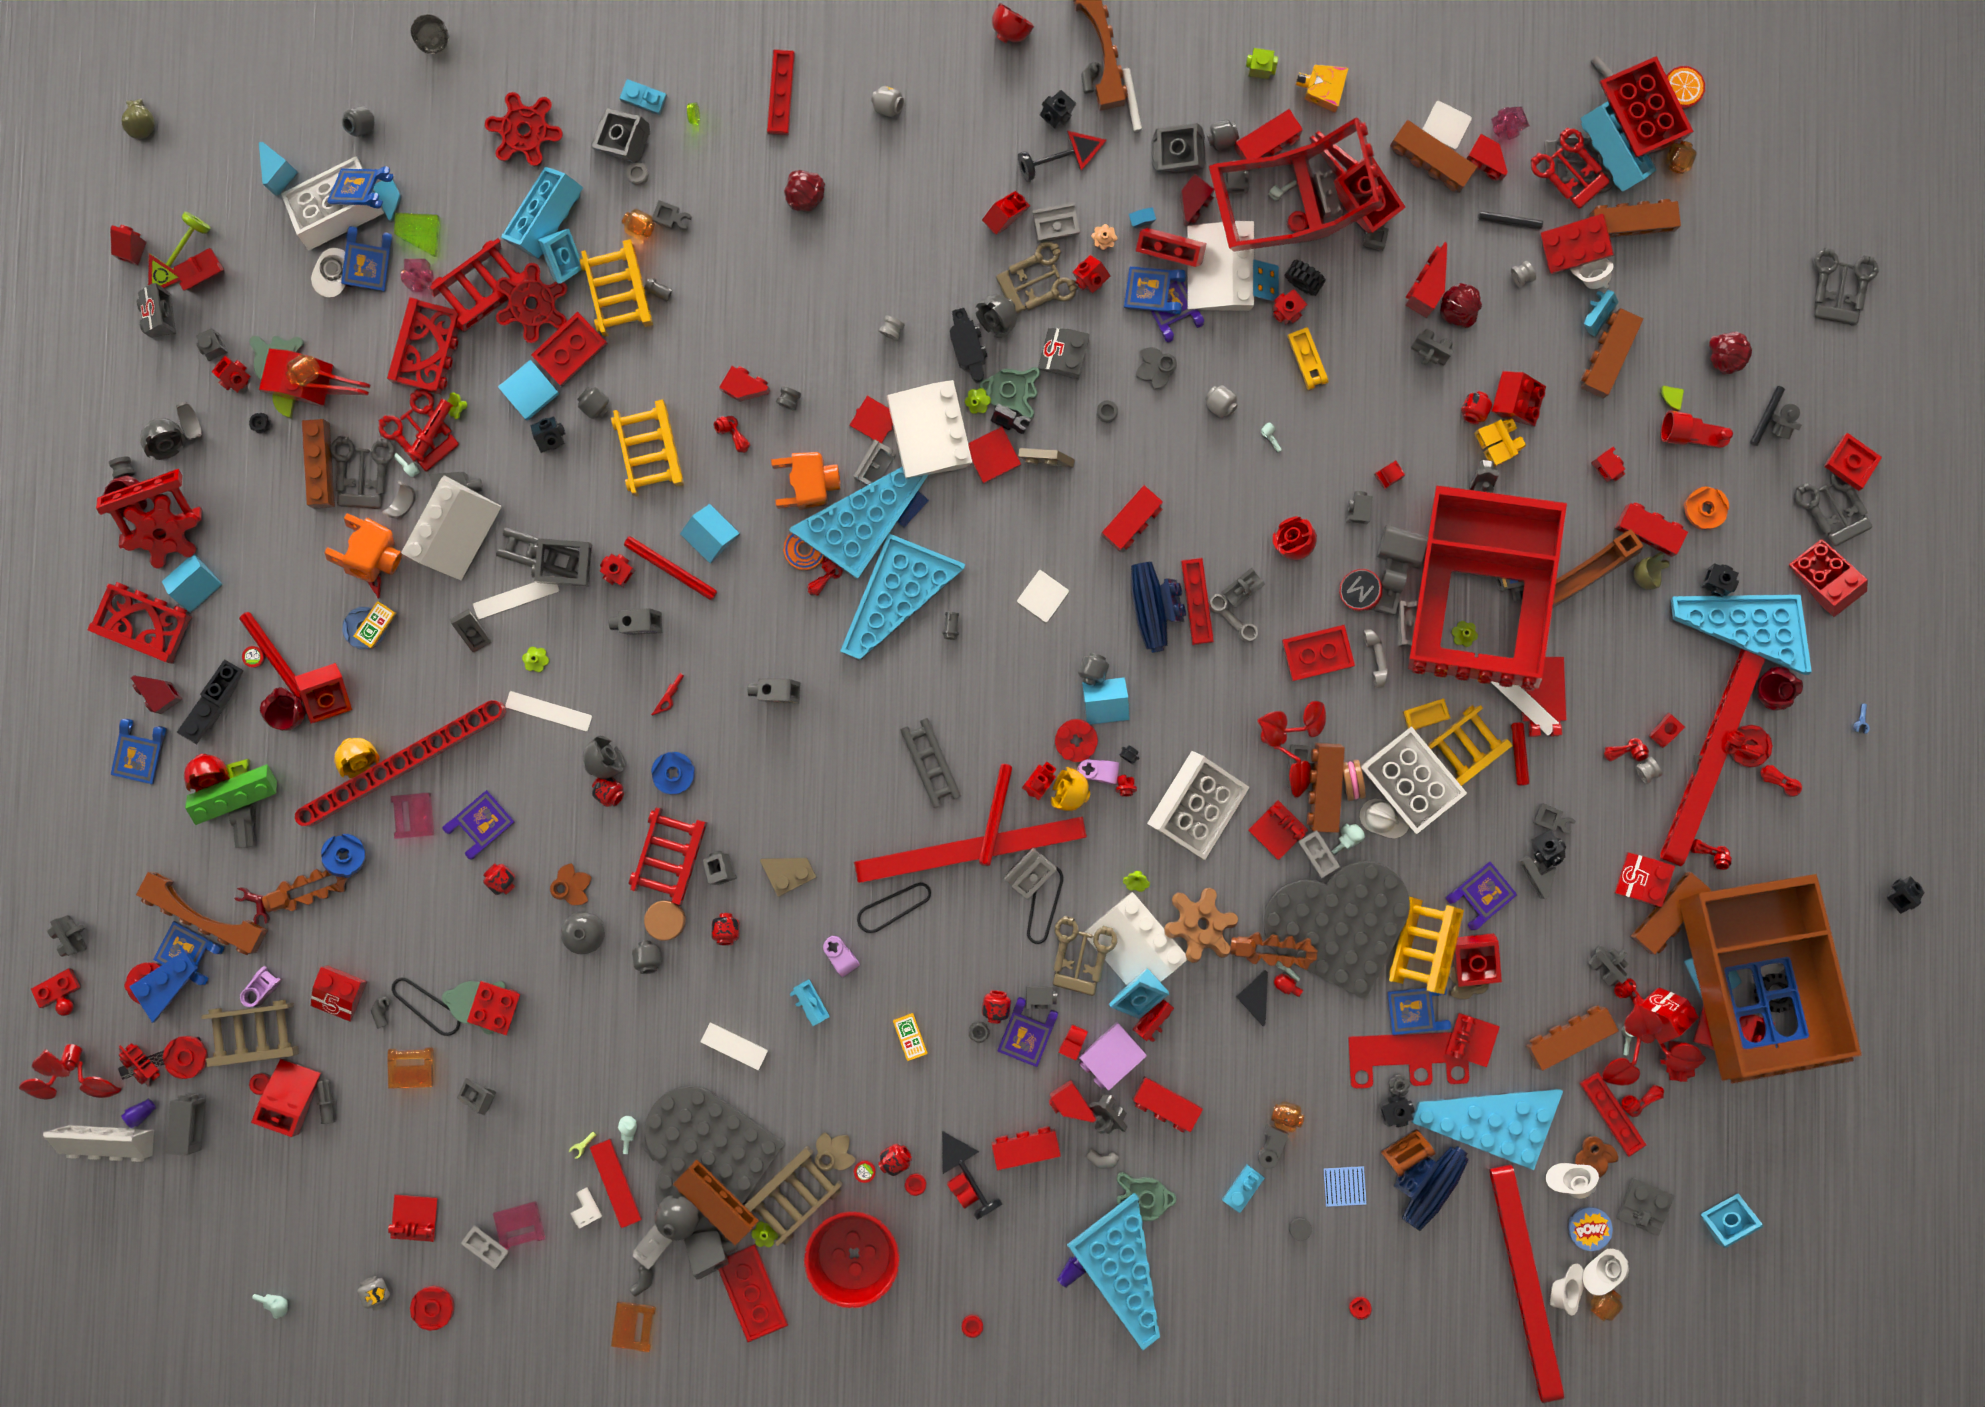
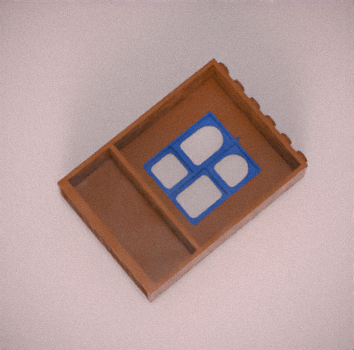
M1817 874L1704 892L1679 900L1722 1081L1730 1080L1731 1084L1772 1077L1854 1061L1853 1057L1862 1055ZM1782 963L1788 987L1767 991L1764 986L1761 967ZM1749 968L1752 971L1759 1002L1756 1005L1737 1007L1728 974L1730 971ZM1784 997L1792 999L1798 1025L1796 1032L1792 1036L1784 1037L1776 1031L1769 1007L1770 1000ZM1760 1013L1763 1016L1766 1033L1761 1041L1753 1043L1744 1037L1739 1019L1741 1016Z

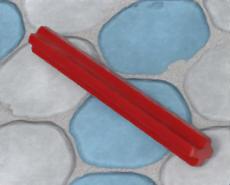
M629 536L625 540V547L709 600H713L716 596L717 591L636 539Z
M249 612L243 613L239 617L242 624L293 695L300 698L294 679L295 675L252 614Z
M1001 764L979 858V864L983 866L991 865L1012 772V766L1008 764Z

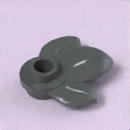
M1154 347L1142 349L1140 354L1145 362L1138 368L1136 376L1143 380H1152L1154 389L1165 386L1169 380V375L1176 370L1177 361L1175 357L1171 354H1163L1158 348ZM1167 361L1170 363V367L1164 368L1162 363Z

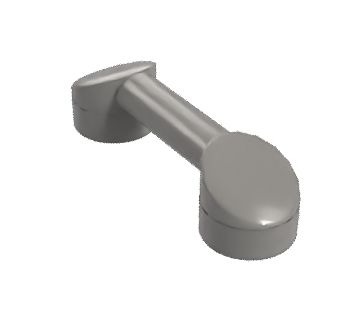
M1221 594L1214 595L1209 601L1210 610L1216 614L1220 613L1239 631L1241 640L1245 642L1253 641L1258 635L1257 627L1253 624L1244 625L1226 608V598Z
M1363 630L1366 647L1374 646L1379 671L1372 672L1374 686L1376 689L1382 688L1385 685L1388 674L1382 642L1373 630Z

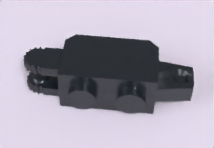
M964 308L953 310L954 326L951 327L949 332L959 367L963 370L969 369L973 381L980 383L984 380L982 365H985L984 358H987L988 355L985 345L980 346L978 338L982 336L979 326H974L973 320L969 319Z

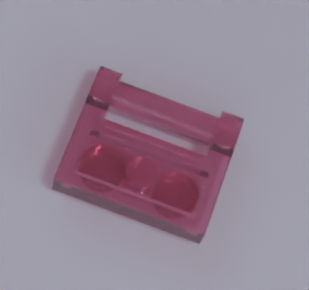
M431 793L391 796V803L394 804L396 828L394 839L434 835ZM407 801L410 831H404L402 802Z
M536 1201L493 1213L499 1236V1244L505 1249L509 1250L511 1246L533 1240H545ZM534 1225L535 1231L511 1238L507 1237L506 1232Z

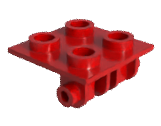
M1277 800L1248 831L1275 858L1280 860L1298 840L1305 836L1308 829Z
M480 981L467 1022L507 1036L521 994L511 989L507 990Z
M1458 1013L1446 1054L1487 1067L1500 1026Z
M131 1043L125 1049L121 1045L119 1046L120 1062L127 1069L129 1067L133 1069V1076L141 1085L145 1083L149 1087L150 1079L155 1081L160 1077L158 1073L160 1070L153 1063L149 1064L151 1062L150 1059L140 1066L138 1065L147 1056L143 1055V1052L137 1045L134 1046Z
M394 1195L392 1225L390 1224L388 1227V1233H391L390 1239L434 1242L438 1198Z

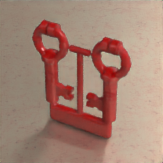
M1567 127L1560 133L1562 148L1555 152L1552 157L1537 153L1531 159V169L1537 177L1549 179L1567 200L1570 198L1574 205L1580 209L1607 186L1610 180L1600 171L1603 168L1584 148L1582 133ZM1572 134H1575L1579 139V143L1574 147H1569L1565 140ZM1563 149L1568 152L1577 153L1587 164L1586 168H1583L1580 173L1584 172L1583 176L1586 177L1589 172L1593 171L1595 174L1599 172V176L1588 185L1560 153L1563 152ZM1557 156L1585 187L1575 197H1571L1573 195L1571 189L1578 182L1574 183L1575 179L1572 178L1568 181L1569 183L1564 184L1555 173V163L1553 161ZM1543 159L1547 160L1550 164V168L1545 173L1539 172L1536 168Z
M416 389L414 393L410 394V407L414 412L428 415L430 418L435 411L433 407L434 398L428 391ZM424 395L429 400V404L423 409H419L415 405V401L418 400L417 397L420 398ZM408 410L400 419L395 416L385 415L383 419L379 420L378 429L380 435L385 439L396 440L405 452L412 446L403 436L401 420L407 418L418 432H422L420 427L409 416L412 410ZM391 421H394L398 426V430L389 435L384 431L383 427L387 423L389 424ZM443 421L433 439H436L438 434L443 433L444 436H448L444 442L437 447L434 444L430 446L433 451L424 457L423 462L410 454L408 455L414 462L417 461L424 471H428L454 450L459 443L450 434L452 432L451 429Z

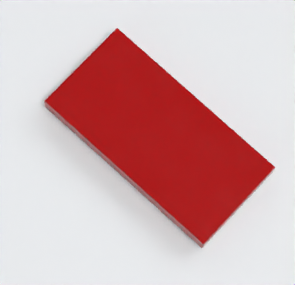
M756 1244L727 1255L729 1264L718 1271L747 1342L788 1326L787 1319Z

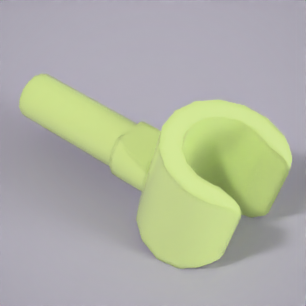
M592 1132L580 1144L573 1145L569 1149V1153L574 1148H577L579 1155L575 1159L579 1158L584 1154V1148L597 1135Z

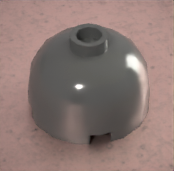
M994 294L987 296L976 305L975 308L978 307L976 316L980 324L988 333L990 330L996 333L995 337L1003 338L1015 327L1017 313L1015 304L1011 299Z
M160 418L152 420L144 426L140 435V443L147 457L154 456L155 460H162L178 454L179 451L176 449L180 448L181 445L184 448L186 437L177 423L170 419Z
M597 736L585 747L583 761L584 768L588 774L600 779L613 778L624 770L622 769L625 766L624 757L617 746L614 749L609 744L611 742L610 739L604 736Z
M577 912L570 915L564 921L561 929V939L564 946L578 955L596 951L602 945L605 937L602 921L595 914L589 912Z
M668 1196L663 1199L655 1213V1225L664 1237L674 1241L683 1240L694 1232L700 1222V1218L698 1219L697 1216L698 1209L691 1201L684 1197L676 1199L672 1198L673 1196Z

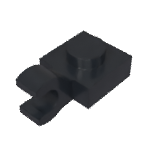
M1000 404L996 406L991 418V422L1007 430L1013 428L1020 434H1024L1026 427L1021 424L1029 426L1031 420L1026 416L1016 417V412Z

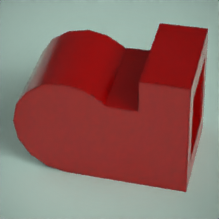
M1395 460L1376 472L1375 476L1385 490L1401 480L1405 473Z
M1668 712L1649 737L1661 748H1664L1685 726Z
M1072 1024L1058 1053L1076 1061L1088 1031Z
M964 1172L947 1182L948 1187L964 1209L979 1200Z

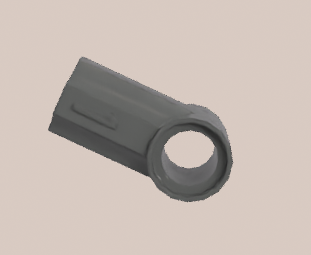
M246 805L229 812V821L234 831L235 848L255 847L253 824L256 822V812L254 806Z

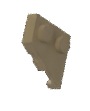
M1019 448L1018 457L1026 460L1025 463L1038 465V463H1044L1049 466L1074 467L1075 459L1058 450Z
M807 858L760 859L778 897L817 877Z

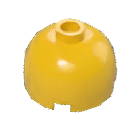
M348 738L337 748L334 763L341 777L344 778V775H348L349 779H352L371 768L369 766L374 762L378 764L380 756L368 740Z
M1066 767L1067 771L1062 770L1053 785L1052 790H1056L1055 797L1051 796V805L1063 811H1073L1089 800L1090 791L1087 778L1079 771Z

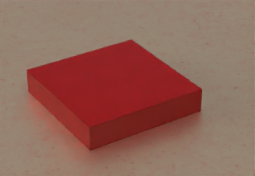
M1003 427L968 443L972 463L983 484L1021 466V462Z
M1846 433L1824 467L1860 491L1864 488L1882 457L1852 435Z

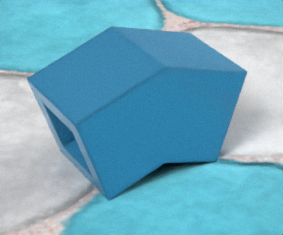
M1153 207L1129 214L1132 227L1135 229L1156 221Z

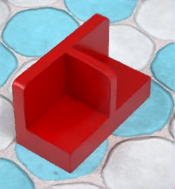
M208 248L174 267V270L181 280L180 286L185 291L224 271V268L213 250Z

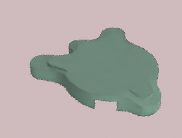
M274 336L271 344L267 345L260 337H251L249 343L255 351L254 371L256 376L260 380L262 379L269 348L298 353L304 345L303 340L299 337H293L285 341L279 336Z
M1032 367L1027 371L1002 369L990 378L982 380L980 388L986 390V395L991 398V404L994 407L1000 404L1031 420L1034 416V411L1027 400L1037 397L1038 392L1034 382L1039 378L1040 370L1036 367Z
M466 981L454 989L443 993V1003L449 1007L451 1014L459 1022L471 1024L467 1020L480 982ZM498 981L492 984L506 989V985L503 981ZM480 1027L485 1034H492L494 1032Z
M1120 1172L1116 1177L1118 1184L1126 1191L1124 1195L1117 1197L1118 1205L1135 1193L1139 1198L1138 1204L1142 1221L1158 1219L1164 1211L1176 1203L1175 1194L1168 1191L1161 1182L1154 1178L1143 1177L1136 1179L1124 1172Z

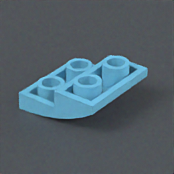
M531 360L498 386L526 421L559 395V392Z

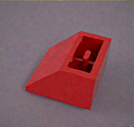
M1502 371L1491 412L1504 419H1513L1514 422L1535 427L1540 415V407L1545 396L1546 386L1524 372Z

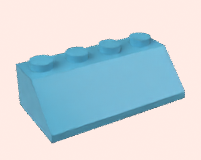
M1609 101L1580 118L1582 128L1586 133H1589L1594 149L1601 154L1604 166L1610 170L1613 175L1614 184L1622 192L1644 180L1657 170L1648 154L1635 157Z
M544 167L501 238L528 255L539 259L543 252L538 239L558 232V227L568 216L573 203L579 199L583 187L567 174Z

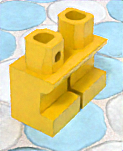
M1513 419L1503 422L1498 420L1493 424L1478 429L1474 433L1482 450L1486 449L1484 454L1487 460L1494 461V468L1515 457L1526 446L1521 436L1512 440L1509 435L1510 432L1517 429Z

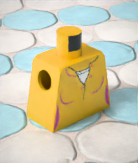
M1314 65L1311 76L1298 73L1295 85L1307 88L1305 95L1307 101L1336 113L1348 68Z

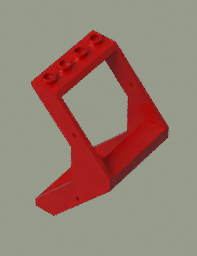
M1358 117L1354 118L1315 143L1272 157L1210 165L1209 170L1229 249L1236 252L1319 240L1334 234L1384 206L1382 198H1385L1384 191L1381 185L1378 186L1377 177H1379L1376 164L1373 165L1371 158L1374 156L1371 143H1367L1366 136L1369 135L1366 123H1362ZM1357 131L1374 199L1335 221L1324 223L1309 159ZM1293 164L1309 229L1288 235L1240 241L1223 173Z

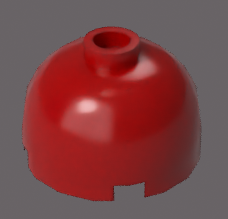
M999 3L992 16L993 29L998 33L996 37L1004 43H1007L1008 40L1014 43L1021 42L1027 38L1034 28L1031 22L1002 3Z
M1298 516L1281 522L1278 526L1280 529L1277 533L1274 532L1273 544L1276 550L1282 556L1291 560L1306 558L1314 551L1317 543V534L1309 520L1301 519Z
M197 755L186 765L184 771L185 786L190 792L191 789H195L197 792L230 779L225 763L213 755Z

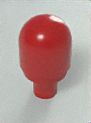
M1278 974L1274 979L1275 987L1284 994L1289 995L1292 993L1300 997L1303 992L1301 988L1296 986L1297 982L1286 974Z

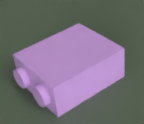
M1116 1022L1079 1056L1082 1060L1079 1064L1087 1073L1091 1070L1096 1076L1093 1080L1101 1089L1106 1087L1109 1091L1147 1055L1119 1023Z

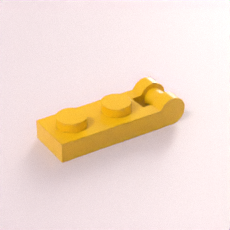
M1308 327L1288 334V340L1307 390L1314 389L1318 384H1327L1328 377ZM1316 370L1318 376L1312 378L1310 372Z

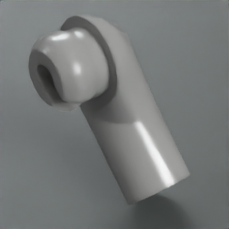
M1093 1149L1085 1156L1099 1169L1114 1168L1119 1161L1116 1153L1111 1152L1108 1156H1100Z

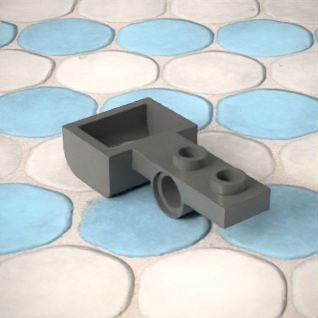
M1389 525L1385 526L1377 557L1387 560L1381 580L1383 593L1374 610L1393 616L1396 614L1400 596L1406 583L1408 566L1414 568L1421 566L1428 536Z

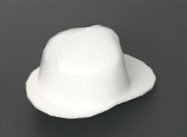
M327 249L320 255L314 267L311 282L315 291L321 296L335 297L345 287V284H341L345 251L341 249Z
M1605 258L1571 268L1570 271L1582 280L1588 288L1598 289L1602 287L1606 290L1612 278L1613 263Z
M1372 799L1363 804L1360 810L1361 824L1365 829L1388 838H1398L1403 836L1409 829L1408 824L1388 801Z
M1557 1164L1551 1167L1546 1174V1182L1550 1188L1557 1192L1568 1193L1577 1199L1586 1198L1594 1193L1596 1190L1595 1186L1599 1180L1596 1169L1588 1165Z
M1607 1249L1591 1261L1583 1273V1283L1586 1289L1595 1295H1605L1623 1282L1629 1273V1262L1625 1256L1616 1249Z
M1573 1264L1569 1268L1566 1277L1556 1280L1552 1285L1550 1305L1565 1309L1571 1316L1575 1315L1578 1310L1584 1288V1270L1581 1265Z

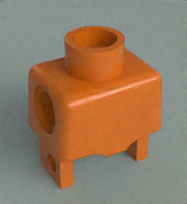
M819 452L792 453V457L771 459L773 469L792 467V471L789 474L790 485L793 486L796 497L775 499L778 509L798 507L799 510L825 506L828 503L827 491L841 490L838 464L825 466L824 459Z
M347 513L344 517L346 526L356 530L348 540L349 548L344 555L327 547L324 552L327 561L343 567L346 574L367 582H374L380 571L393 575L400 564L402 554L401 551L394 549L395 542L392 531L369 518H366L364 521Z

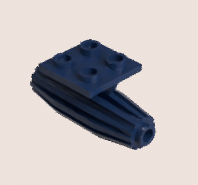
M1152 562L1131 565L1132 597L1138 627L1146 649H1151L1152 653L1164 651V647L1168 646L1167 620L1184 622V617L1186 616L1185 606L1180 601V596L1182 595L1181 585L1177 583V580L1168 578L1164 579V583L1160 585Z
M1458 1146L1455 1149L1450 1147L1437 1162L1426 1157L1404 1171V1175L1397 1177L1394 1187L1411 1198L1402 1217L1403 1220L1419 1231L1431 1221L1457 1186L1469 1161L1466 1158L1467 1152Z

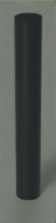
M1480 211L1478 217L1480 220L1542 229L1543 226L1542 220Z
M1776 387L1750 441L1752 445H1759L1785 391L1784 387Z

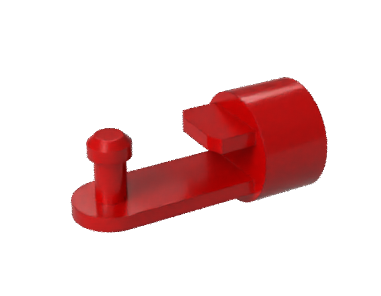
M1672 410L1666 413L1661 426L1662 441L1679 445L1692 443L1722 448L1729 444L1733 436V431L1730 428L1705 424L1702 419L1693 418L1689 413Z

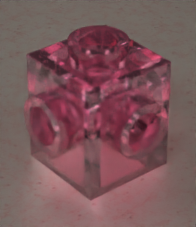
M1522 107L1503 108L1497 112V116L1491 119L1493 130L1498 138H1508V140L1518 137L1520 131L1530 126Z
M404 259L401 281L410 291L423 292V289H430V282H433V271L430 269V263L426 259Z

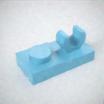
M627 79L619 99L625 103L660 115L667 94Z
M1607 290L1605 294L1597 291L1596 295L1601 300L1599 302L1591 300L1590 302L1594 309L1586 316L1584 323L1590 335L1596 337L1619 303L1615 293L1611 290Z
M810 979L793 988L794 991L790 993V996L797 995L799 1002L795 1005L797 1007L803 1006L806 1017L812 1026L830 1017Z
M1246 1165L1224 1195L1222 1201L1241 1213L1265 1177L1249 1165Z

